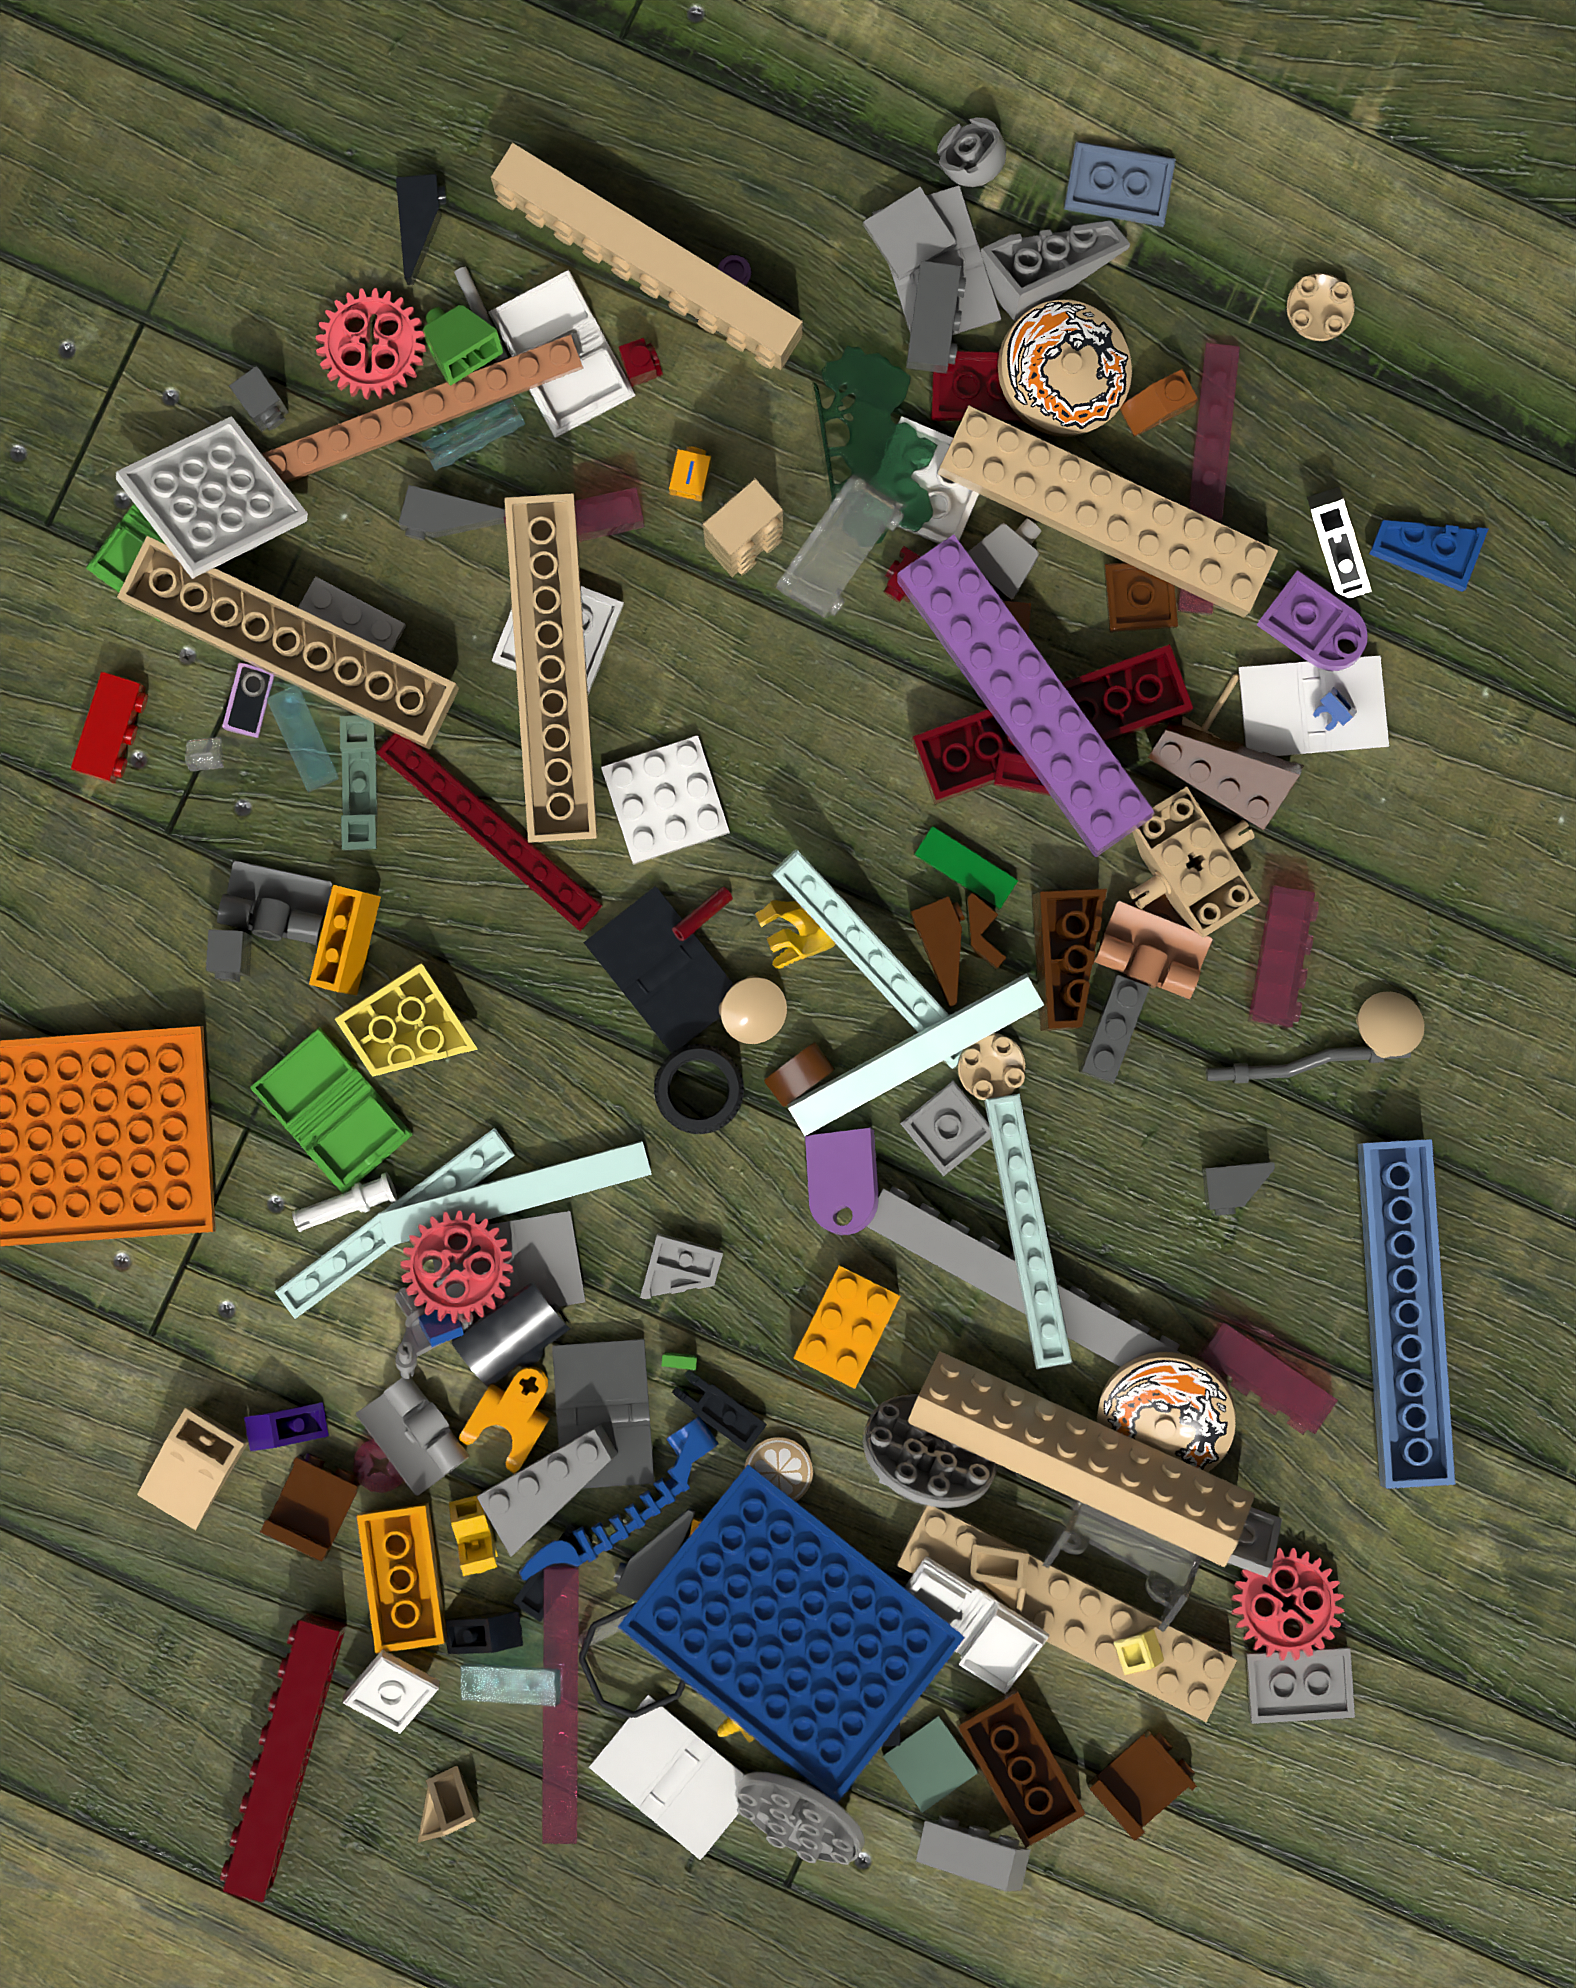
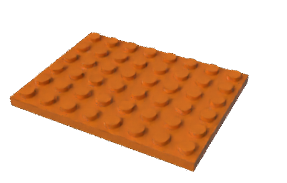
M203 1026L0 1040V1246L216 1232Z

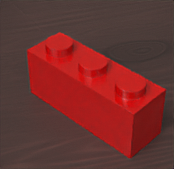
M101 671L70 769L112 784L116 783L117 777H123L127 766V759L124 758L127 746L133 745L137 735L138 727L134 726L138 713H143L148 700V694L144 693L146 688L142 684Z

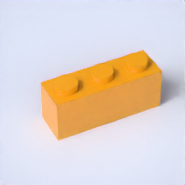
M336 885L332 886L309 985L357 996L381 896Z

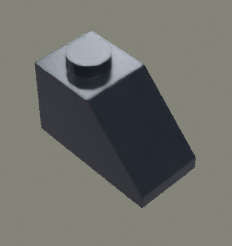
M519 1611L494 1612L445 1620L448 1654L495 1653L523 1646Z

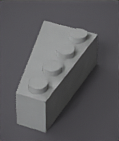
M601 1424L477 1496L510 1556H513L618 1454Z

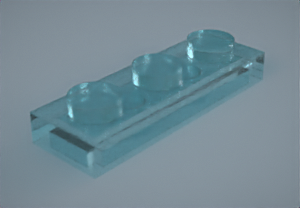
M509 398L429 439L421 445L436 471L441 467L453 464L457 459L472 451L484 448L488 443L503 435L513 433L517 428L525 425V422L512 398Z
M295 685L266 698L306 790L311 792L340 779L300 688Z
M466 1663L461 1665V1700L557 1706L561 1704L560 1669Z

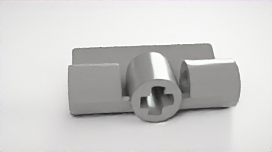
M411 1377L409 1379H399L385 1390L384 1394L356 1413L357 1418L416 1496L470 1457L448 1428L450 1426L444 1416L432 1402L428 1401Z

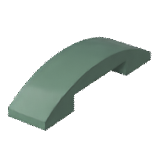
M358 715L340 716L343 815H341L342 850L377 849L378 782L375 723Z

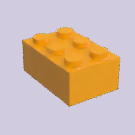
M838 1265L793 1358L855 1389L901 1296Z

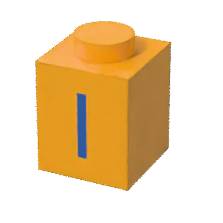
M690 446L686 447V451L678 449L669 486L670 495L703 502L712 464L711 456H707L705 450Z

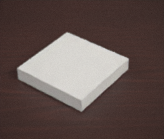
M382 1650L343 1695V1703L386 1727L401 1733L437 1692L440 1681Z

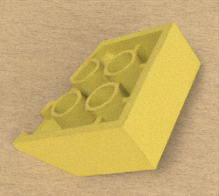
M420 962L335 1017L337 1024L372 1077L477 1050L462 1022L423 962Z

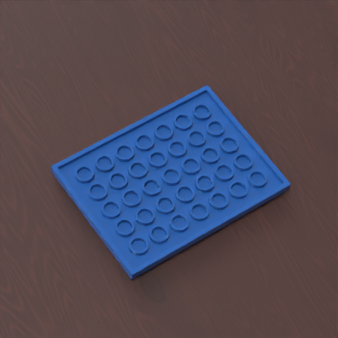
M750 1465L745 1467L618 1625V1628L836 1803H838L965 1639V1636Z

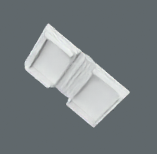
M569 270L489 312L512 357L571 334L584 369L530 389L555 438L635 397L627 378Z
M1381 656L1360 657L1352 666L1339 671L1323 670L1308 661L1238 668L1246 748L1261 753L1264 751L1276 756L1389 747ZM1335 687L1357 713L1344 726L1338 722L1334 729L1327 731L1325 727L1332 721L1331 714L1322 712L1315 718L1313 713L1318 706L1323 704L1320 701L1323 696Z
M927 1556L904 1587V1589L965 1636V1639L955 1650L956 1653L961 1654L959 1665L1004 1694L1011 1688L1050 1636L1049 1633L996 1601L988 1593L974 1587Z
M647 1695V1697L642 1701V1703L638 1706L636 1710L644 1706H647L655 1702L656 1700H654L650 1695ZM663 1706L637 1718L629 1717L589 1766L591 1770L700 1860L739 1814L737 1812L739 1805L735 1797V1790L745 1774L694 1734L692 1730Z

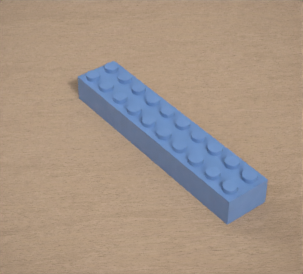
M1432 1139L1357 1144L1380 1486L1389 1489L1455 1485Z

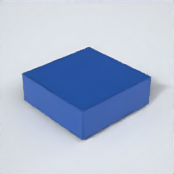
M434 1310L428 1316L426 1314L418 1316L419 1325L431 1347L464 1335L459 1320L457 1319V1322L453 1323L451 1314L446 1313L442 1321L438 1320V1310Z

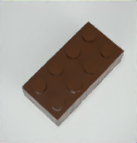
M1016 1687L956 1720L961 1734L1024 1847L1027 1848L1086 1815Z

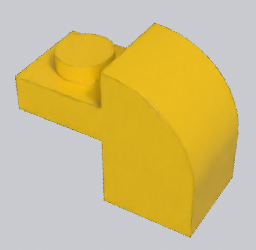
M478 1495L449 1502L450 1520L458 1544L460 1567L463 1576L483 1573L497 1568L496 1557H498L491 1522L477 1499Z

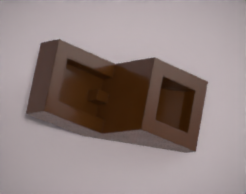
M971 893L966 900L970 948L996 970L1006 957L986 941L981 934L998 914L974 893Z

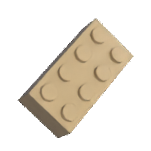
M754 479L703 523L705 547L731 577L738 572L744 575L757 563L755 558L763 550L766 553L771 552L782 541L780 537L783 534V509L762 485Z

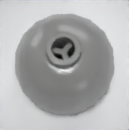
M976 117L969 119L972 124L964 127L957 124L943 136L937 149V153L940 156L939 164L947 176L956 183L966 187L981 186L993 180L1001 172L1006 160L1007 147L995 123L987 118Z

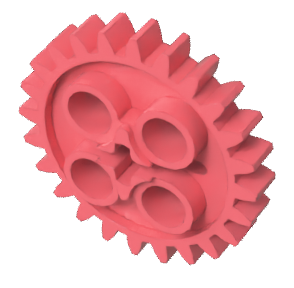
M362 288L359 291L358 299H354L348 292L346 293L348 303L344 305L340 301L335 300L338 311L334 313L326 310L325 313L330 322H319L318 324L326 332L325 334L317 335L315 338L318 343L325 345L316 350L318 356L327 357L320 365L322 369L332 368L327 375L330 381L340 377L337 385L340 390L350 385V394L353 397L358 393L359 389L362 390L363 396L367 400L370 397L371 391H375L379 399H382L383 389L388 388L391 394L395 395L394 385L396 383L406 388L407 383L404 377L406 375L414 378L417 377L412 366H423V361L417 356V353L426 352V347L417 342L425 339L423 331H415L422 325L420 318L410 320L415 313L413 307L402 310L405 303L404 299L400 297L393 303L390 291H387L384 297L380 298L377 288H374L371 297H367ZM372 315H376L377 319L373 334L377 344L372 346V370L370 373H366L369 353L364 343L370 342V318ZM361 319L365 324L361 331L352 333L347 330L350 321ZM387 322H395L398 324V329L395 334L386 336L381 333L382 326ZM351 352L361 354V360L355 366L344 364L346 355ZM384 355H391L395 358L393 366L389 369L378 367V361Z
M461 1211L457 1212L455 1220H451L448 1213L444 1212L443 1222L438 1223L433 1216L430 1217L431 1228L427 1229L421 1224L418 1226L422 1235L420 1238L414 1235L409 1236V1240L414 1245V1248H403L404 1255L409 1257L410 1260L401 1261V1268L410 1272L402 1275V1281L405 1283L413 1282L406 1289L407 1295L418 1293L414 1300L415 1306L426 1303L425 1314L427 1316L435 1309L438 1310L439 1321L444 1319L446 1313L451 1314L453 1323L457 1322L459 1314H463L466 1321L470 1322L471 1312L476 1311L481 1318L484 1317V1305L494 1310L496 1306L492 1298L495 1296L504 1299L505 1293L499 1287L511 1285V1280L503 1276V1274L513 1272L512 1265L503 1263L512 1258L510 1251H501L508 1245L507 1240L500 1239L496 1241L499 1235V1228L496 1227L488 1232V1219H484L478 1225L476 1224L475 1213H472L467 1221L463 1220ZM461 1236L468 1243L465 1248L454 1250L449 1246L452 1238ZM479 1246L481 1248L480 1251L472 1254L465 1260L474 1247ZM436 1259L442 1263V1267L436 1273H428L423 1269L426 1261ZM453 1261L456 1264L462 1263L463 1271L459 1272L455 1269L451 1272L450 1263ZM478 1261H486L490 1264L491 1268L488 1273L478 1275L472 1271V1266ZM447 1276L438 1288L433 1287L435 1282ZM452 1284H461L465 1288L464 1294L458 1298L448 1296L446 1291Z
M1278 1548L1268 1577L1243 1569L1241 1574L1247 1581H1236L1234 1584L1242 1593L1231 1597V1600L1240 1603V1607L1231 1612L1234 1615H1242L1243 1619L1235 1626L1236 1628L1246 1627L1248 1629L1243 1640L1254 1637L1256 1639L1253 1647L1255 1651L1262 1645L1266 1646V1657L1268 1658L1275 1650L1278 1651L1280 1661L1285 1660L1287 1652H1291L1294 1661L1299 1660L1300 1650H1303L1307 1657H1311L1313 1655L1311 1645L1320 1650L1324 1649L1325 1645L1321 1638L1324 1637L1332 1640L1335 1637L1329 1630V1627L1338 1628L1341 1626V1623L1333 1618L1334 1615L1344 1612L1343 1608L1335 1606L1336 1601L1344 1598L1343 1594H1334L1332 1590L1339 1584V1581L1329 1582L1327 1577L1331 1574L1332 1569H1326L1321 1572L1319 1567L1322 1560L1319 1558L1313 1564L1309 1563V1552L1307 1551L1299 1559L1297 1558L1295 1548L1290 1550L1288 1557H1284L1281 1548ZM1284 1571L1291 1576L1292 1585L1289 1589L1278 1587L1275 1582L1277 1572ZM1262 1586H1269L1270 1589L1275 1594H1277V1596H1279L1281 1599L1285 1600L1286 1598L1291 1597L1294 1600L1292 1602L1293 1608H1295L1302 1614L1309 1616L1313 1620V1623L1308 1624L1300 1615H1298L1297 1612H1295L1292 1609L1288 1610L1287 1612H1284L1281 1609L1283 1607V1602L1278 1598L1274 1597L1273 1595L1265 1592L1262 1589ZM1313 1592L1319 1597L1320 1606L1317 1610H1310L1304 1605L1303 1596L1305 1593ZM1266 1599L1271 1603L1272 1613L1270 1616L1262 1617L1256 1612V1600ZM1286 1620H1294L1299 1624L1300 1634L1298 1637L1290 1638L1284 1633L1283 1624Z

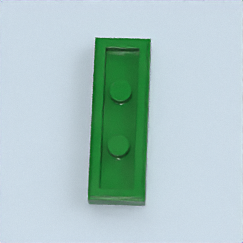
M933 826L914 854L921 861L999 910L1018 882L1014 877Z

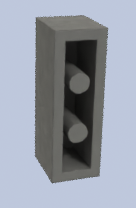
M927 261L920 262L906 368L946 374L948 364H955L957 344L951 343L952 331H959L962 311L955 309L957 297L964 298L966 277H960L961 266Z
M1119 975L1114 977L1079 1073L1108 1084H1114L1150 988L1149 986Z

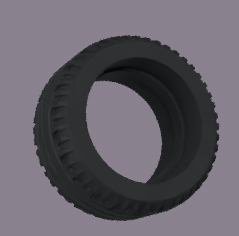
M692 1044L677 1049L662 1062L655 1077L654 1096L659 1111L671 1125L691 1134H708L725 1127L736 1116L744 1097V1082L737 1064L727 1053L711 1045ZM704 1060L715 1064L722 1070L728 1082V1096L725 1104L717 1113L707 1118H691L684 1115L675 1107L671 1099L670 1084L672 1077L682 1065L690 1061Z

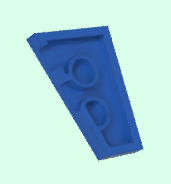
M1383 520L1369 554L1463 592L1467 587L1489 528H1476L1473 530L1460 529L1459 526L1451 525L1435 527L1425 526L1424 523Z

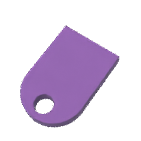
M1298 570L1257 624L1258 627L1309 663L1327 671L1343 670L1356 663L1361 657L1368 639L1365 622L1354 609ZM1342 639L1352 641L1355 645V652L1350 654L1343 653L1338 648V641Z
M864 1128L805 1136L809 1207L813 1218L821 1227L834 1234L850 1235L861 1231L872 1221L878 1208L874 1130ZM844 1208H850L852 1220L849 1224L840 1226L837 1222L838 1213Z

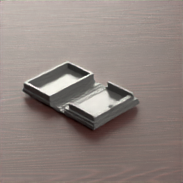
M645 1340L552 1346L559 1448L601 1424L618 1453L583 1488L654 1483Z

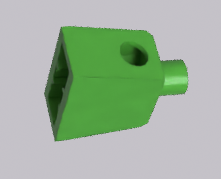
M464 305L457 306L447 313L440 307H435L428 312L426 316L428 325L424 326L423 334L432 357L450 386L504 353L497 330Z

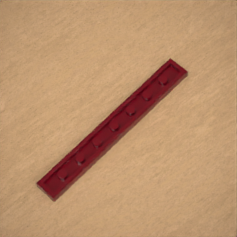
M393 733L376 752L380 758L580 932L603 907L536 847L528 843V840L418 744Z

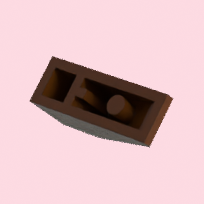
M948 896L912 911L910 916L947 1005L951 1008L957 1004L962 934L960 922L964 921L965 918L958 902L951 903Z

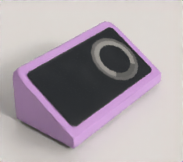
M239 662L223 722V729L259 738L275 675L258 667Z

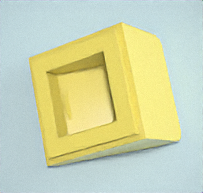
M1154 1629L1114 1641L1124 1675L1152 1669L1164 1662Z

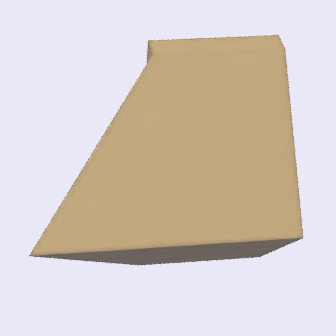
M973 1544L970 1579L976 1580L1002 1604L1021 1615L1026 1592L1029 1552L1026 1549Z
M454 1766L426 1780L428 1788L418 1842L445 1836L477 1820L480 1813L458 1766Z

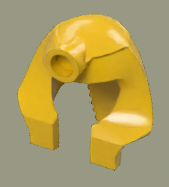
M772 900L762 910L755 913L761 927L781 917L791 922L799 930L800 935L788 928L782 929L766 938L773 952L788 947V949L780 953V956L774 959L772 965L777 969L793 964L794 961H799L800 959L831 949L836 945L797 901L784 902Z

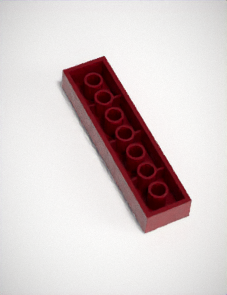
M1170 644L1062 683L1104 743L1190 713L1193 709ZM989 709L912 737V744L934 805L993 784L1000 750L1020 754Z
M307 1613L301 1620H297L291 1626L287 1644L292 1645L291 1652L287 1653L286 1658L283 1657L277 1676L283 1679L281 1687L278 1686L276 1691H273L268 1711L273 1712L272 1719L268 1720L267 1725L264 1724L258 1745L264 1746L262 1754L259 1753L257 1759L255 1758L252 1763L249 1779L254 1780L253 1786L249 1787L248 1792L244 1793L239 1812L244 1814V1818L234 1828L229 1845L235 1848L234 1853L230 1854L228 1860H225L220 1880L225 1881L223 1892L263 1903L273 1889L347 1624Z

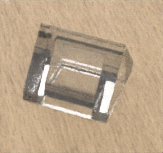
M221 738L187 741L185 762L190 771L224 768Z

